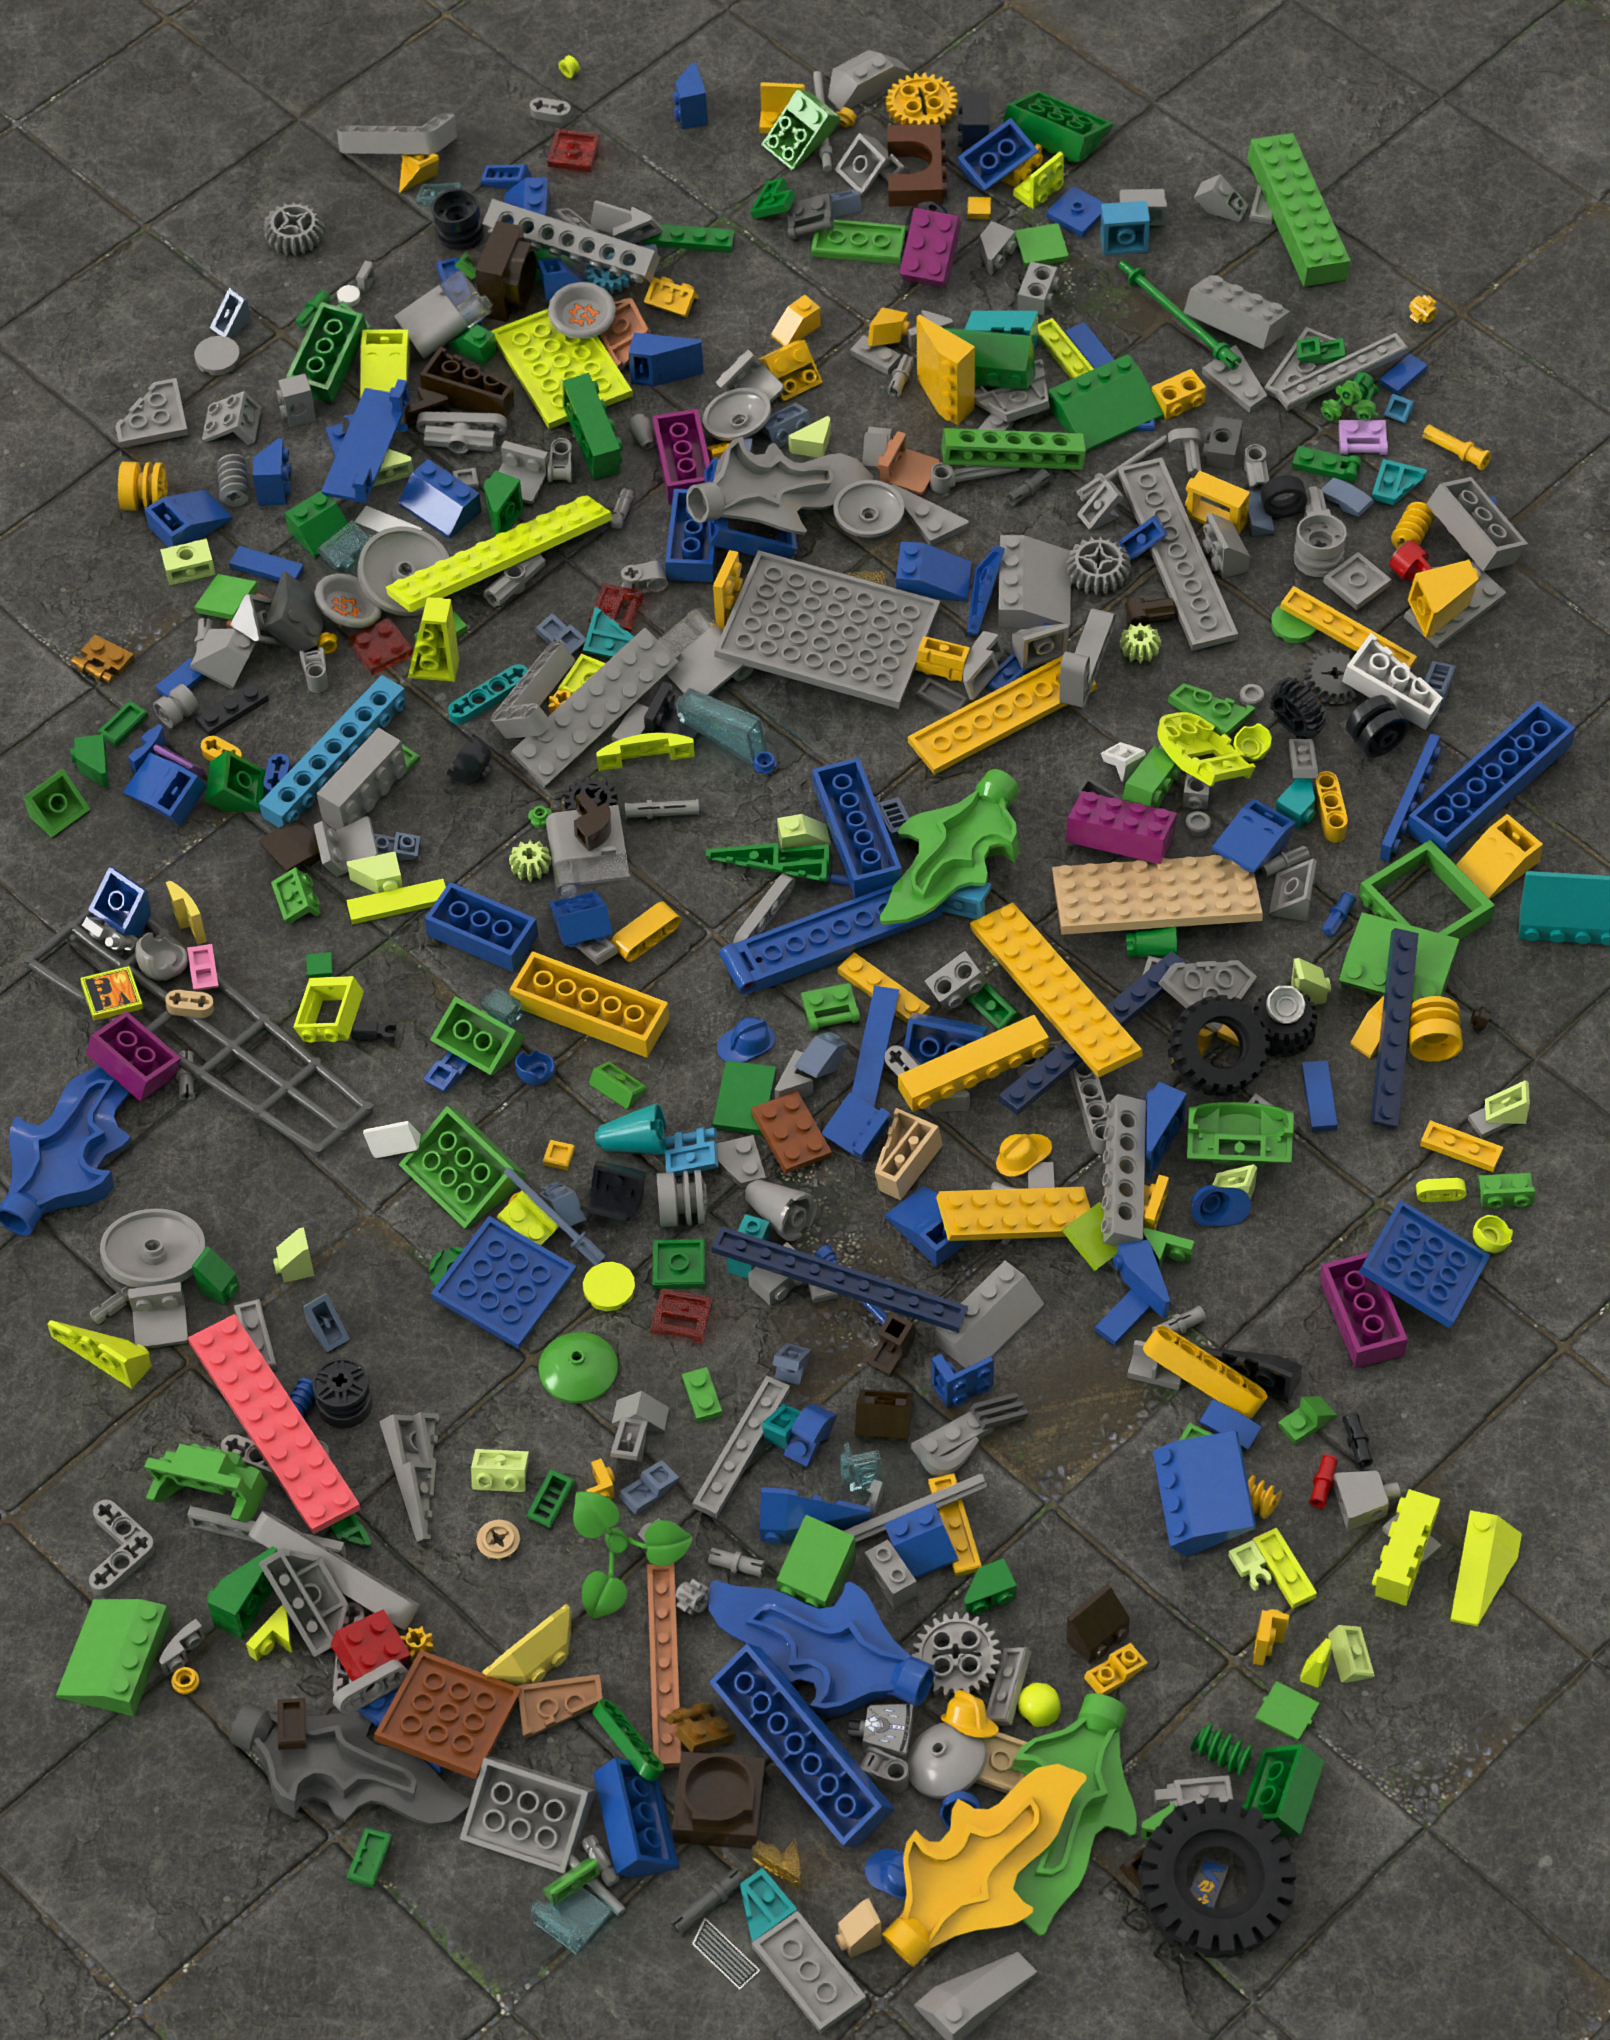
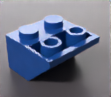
M560 257L537 260L540 288L546 301H550L559 289L568 284L577 282L587 283L581 273Z
M283 438L275 440L253 459V480L258 506L286 505L287 495H291V483L288 481V477H292L291 463H287L289 462V449L284 448Z

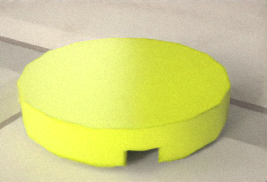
M615 1262L600 1263L592 1267L585 1275L583 1281L584 1296L598 1310H619L633 1299L635 1293L634 1276L622 1264Z

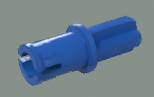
M1343 892L1336 905L1330 908V915L1322 926V931L1326 936H1334L1342 922L1348 919V913L1356 902V897L1353 894Z

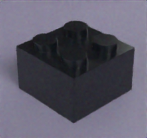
M963 92V101H958V115H962V117H958V131H962V133H958V147H962V153L989 134L990 92Z

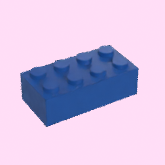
M674 489L665 558L667 580L714 582L718 546L710 545L708 521L702 523L694 521L688 512L686 504L688 489Z
M451 882L448 883L425 917L428 936L511 972L516 970L538 937L536 918Z

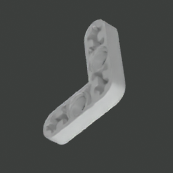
M106 1499L96 1503L93 1508V1515L97 1524L121 1546L90 1574L89 1583L91 1589L95 1594L101 1596L111 1593L147 1561L155 1551V1544L151 1535L118 1505ZM103 1510H104L105 1512H109V1511H110L111 1516H112V1518L114 1519V1521L111 1522V1519H110L107 1515H105V1514L102 1516V1515H101V1512H102ZM124 1524L131 1526L129 1533L125 1535L117 1533L119 1526ZM141 1543L144 1545L146 1543L147 1548H138L137 1544ZM125 1558L130 1561L129 1565L124 1569L115 1567V1563L119 1559ZM98 1579H101V1580H105V1579H106L107 1583H106L105 1585L102 1584V1583L98 1584V1583H97V1580H98Z

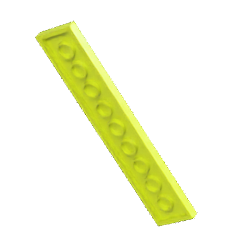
M588 495L578 497L571 503L558 506L549 513L538 515L527 523L519 524L514 529L499 533L494 538L485 542H479L468 550L457 552L454 556L446 560H440L435 565L426 569L418 570L411 576L396 580L393 584L386 586L387 595L411 613L424 607L427 597L444 598L613 520L611 511Z

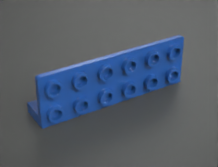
M398 379L395 387H392L390 392L370 388L364 389L323 485L322 494L362 503L367 502L410 400L406 380Z

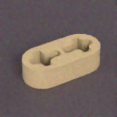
M173 990L165 997L166 1009L173 1015L206 1018L214 1011L213 998L207 993Z

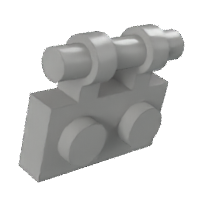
M86 917L82 924L83 927L90 931L89 934L98 940L106 938V946L114 950L124 948L125 950L134 951L139 940L134 935L120 933L99 917Z

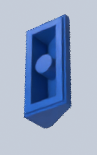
M1154 515L1120 539L1119 545L1120 547H1125L1126 554H1129L1131 562L1168 534L1158 515Z

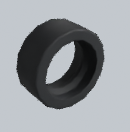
M1282 475L1269 480L1262 487L1260 493L1265 512L1276 518L1296 515L1304 509L1308 500L1303 481L1291 475ZM1284 493L1295 494L1292 497L1284 500L1273 499L1278 495Z

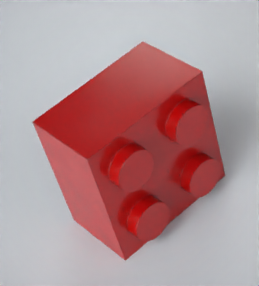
M384 1609L337 1630L330 1644L352 1682L391 1660H398L405 1667L411 1655Z

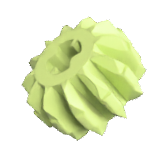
M1141 623L1137 627L1130 624L1128 630H1123L1120 639L1123 656L1129 657L1131 662L1137 659L1140 664L1144 659L1150 662L1152 656H1157L1161 646V639L1158 636L1157 629L1151 630L1150 624L1145 627Z
M531 839L528 844L520 841L519 847H513L512 855L509 857L513 874L518 875L520 880L527 877L530 883L534 877L541 880L542 874H548L552 863L548 848L543 847L540 841L533 844Z

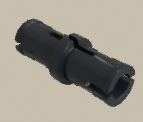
M1348 1413L1342 1417V1421L1348 1435L1347 1444L1352 1448L1356 1466L1359 1468L1370 1466L1373 1463V1458L1367 1444L1369 1441L1368 1435L1363 1432L1359 1414Z

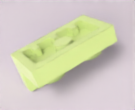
M475 1449L471 1466L472 1489L525 1492L529 1452Z

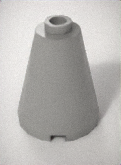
M760 1179L749 1183L746 1187V1201L764 1220L770 1221V1226L786 1241L799 1239L803 1235L800 1232L804 1227L809 1228L812 1225L816 1216L817 1202L813 1200L811 1194Z

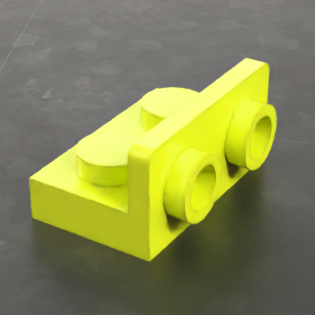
M523 1191L518 1193L497 1216L504 1225L539 1245H542L559 1227Z

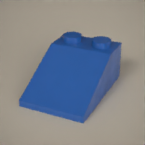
M901 541L896 574V589L931 599L967 601L972 561L926 543Z
M596 890L548 902L560 940L564 946L577 947L582 945L583 941L590 939L601 941L605 940L607 935L613 934L607 906Z
M1158 1082L1154 1090L1150 1089L1145 1097L1147 1104L1145 1177L1148 1179L1151 1178L1185 1122L1187 1094L1162 1082Z

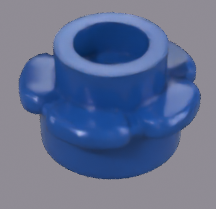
M763 751L755 756L753 768L758 773L769 774L773 772V768H776L777 761L774 759L773 754Z

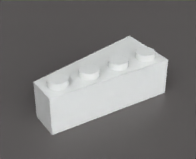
M1370 633L1347 665L1342 682L1369 698L1378 695L1388 696L1395 704L1397 710L1407 720L1426 730L1438 713L1443 698L1422 678H1417L1412 674L1410 667L1404 662L1401 664L1392 655L1393 652L1388 647H1383L1376 641L1377 637Z

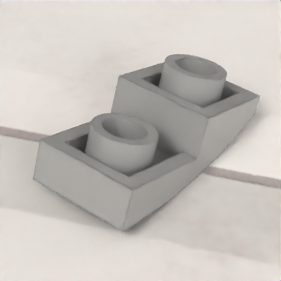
M194 1619L179 1631L163 1651L159 1663L165 1677L184 1667L185 1663L188 1662L186 1651L198 1647L202 1640L205 1639L203 1628L197 1619Z

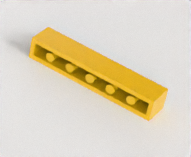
M1032 1015L899 1074L898 1090L912 1112L918 1109H925L938 1100L950 1098L958 1091L972 1088L985 1079L995 1078L1005 1070L1017 1068L1023 1062L1043 1056L1048 1052L1049 1037L1035 1015Z

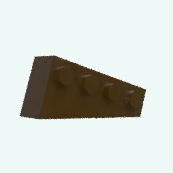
M441 346L420 373L421 388L446 395L449 404L478 413L501 414L505 418L514 407V387L512 384L491 373L485 374L481 372L480 367L474 364L470 366L464 363L463 358L456 354L451 356L447 353V349Z

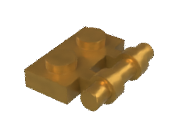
M95 634L82 648L81 654L83 658L74 656L71 664L83 673L88 672L94 675V678L100 682L105 681L112 684L115 676L111 673L114 672L121 676L135 659L133 653Z
M700 1702L693 1704L692 1708H677L673 1713L666 1716L668 1724L676 1723L679 1726L675 1735L690 1752H698L733 1742L737 1734L721 1715L710 1716V1714L715 1712L713 1703L705 1704Z

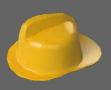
M1014 1134L1007 1137L1001 1143L1000 1154L997 1157L996 1166L998 1171L1007 1177L1023 1175L1051 1153L1052 1142L1048 1137L1039 1134Z
M962 1690L955 1692L954 1698L948 1703L946 1713L941 1715L942 1721L950 1724L965 1735L988 1738L995 1736L999 1732L998 1726L987 1718L983 1700Z

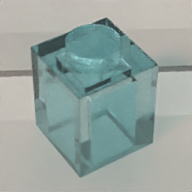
M497 987L490 994L485 995L481 1002L482 1012L510 1028L522 1016L520 1000Z

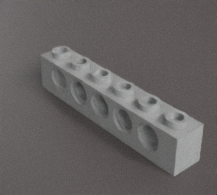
M1117 1094L1105 1106L1104 1116L1107 1118V1123L1103 1135L1104 1140H1106V1149L1103 1154L1105 1173L1102 1185L1105 1186V1195L1102 1199L1104 1219L1101 1224V1232L1103 1233V1243L1114 1246L1143 1239L1146 1101Z

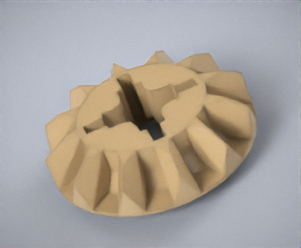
M506 1520L490 1521L483 1525L477 1534L479 1551L488 1560L494 1558L500 1561L505 1557L510 1558L512 1553L518 1550L520 1542L519 1532L512 1523ZM493 1534L499 1539L504 1538L503 1547L500 1546L498 1543L493 1545Z

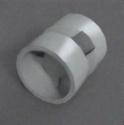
M179 684L169 692V697L164 695L153 703L156 714L169 728H173L182 722L183 716L189 717L199 710V704L195 696L183 684Z

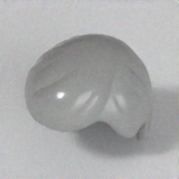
M149 932L136 943L135 955L139 968L151 979L156 981L172 979L181 974L188 965L187 951L182 946L171 943L166 937L155 939L153 938V933Z

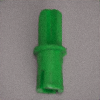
M320 290L311 302L305 304V309L295 320L298 327L306 328L312 322L320 303L331 301V297L326 291Z

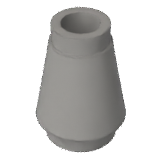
M637 414L630 418L628 429L642 448L648 450L654 447L656 443L650 419L644 414Z

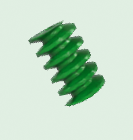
M1212 1722L1206 1727H1202L1194 1738L1190 1751L1193 1752L1199 1747L1198 1755L1200 1757H1204L1208 1753L1209 1762L1212 1763L1218 1759V1767L1223 1768L1228 1764L1227 1771L1231 1774L1238 1769L1237 1777L1241 1778L1252 1758V1744L1242 1749L1243 1739L1240 1738L1233 1744L1232 1733H1229L1225 1738L1222 1737L1223 1728L1220 1727L1215 1733L1212 1732Z

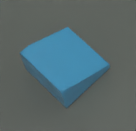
M1392 394L1384 416L1406 423L1416 404L1414 401Z

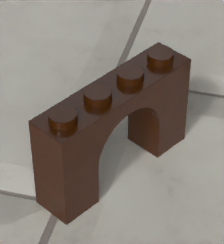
M940 124L887 125L888 157L891 154L895 157H917L929 163V167L919 173L888 174L889 207L915 206L923 201H934L943 205V196H947V182H942V179H946V166H942V163H946V149H941V147H945V133H941Z

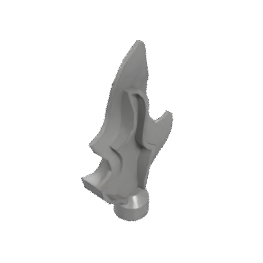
M742 436L733 439L717 461L713 482L692 485L688 489L686 504L690 516L698 523L726 517L759 522L786 532L805 535L807 529L802 524L797 513L800 509L821 510L834 506L835 498L843 488L857 481L873 480L874 477L858 459L842 453L825 455L804 463H797L785 457L777 445L773 443L767 447L764 454L755 455L747 450Z

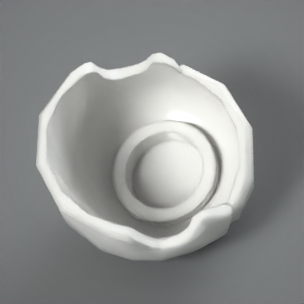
M1293 986L1276 987L1268 995L1266 1002L1269 1016L1281 1024H1291L1298 1021L1304 1014L1306 1005L1303 995Z

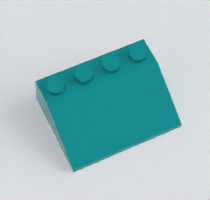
M1526 871L1519 910L1518 939L1552 941L1556 943H1593L1610 946V876Z

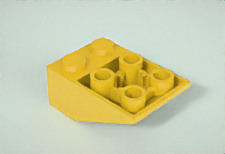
M1506 814L1488 828L1456 866L1490 900L1540 862L1543 844L1511 816Z

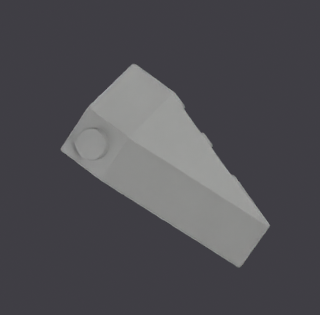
M1016 1952L935 1986L914 2004V2007L945 2040H962L1036 1976L1037 1971L1019 1952Z

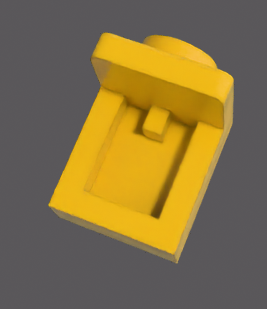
M602 1459L591 1462L593 1476L598 1486L586 1491L601 1494L609 1499L615 1498L612 1483L615 1482V1478L610 1466L605 1468Z

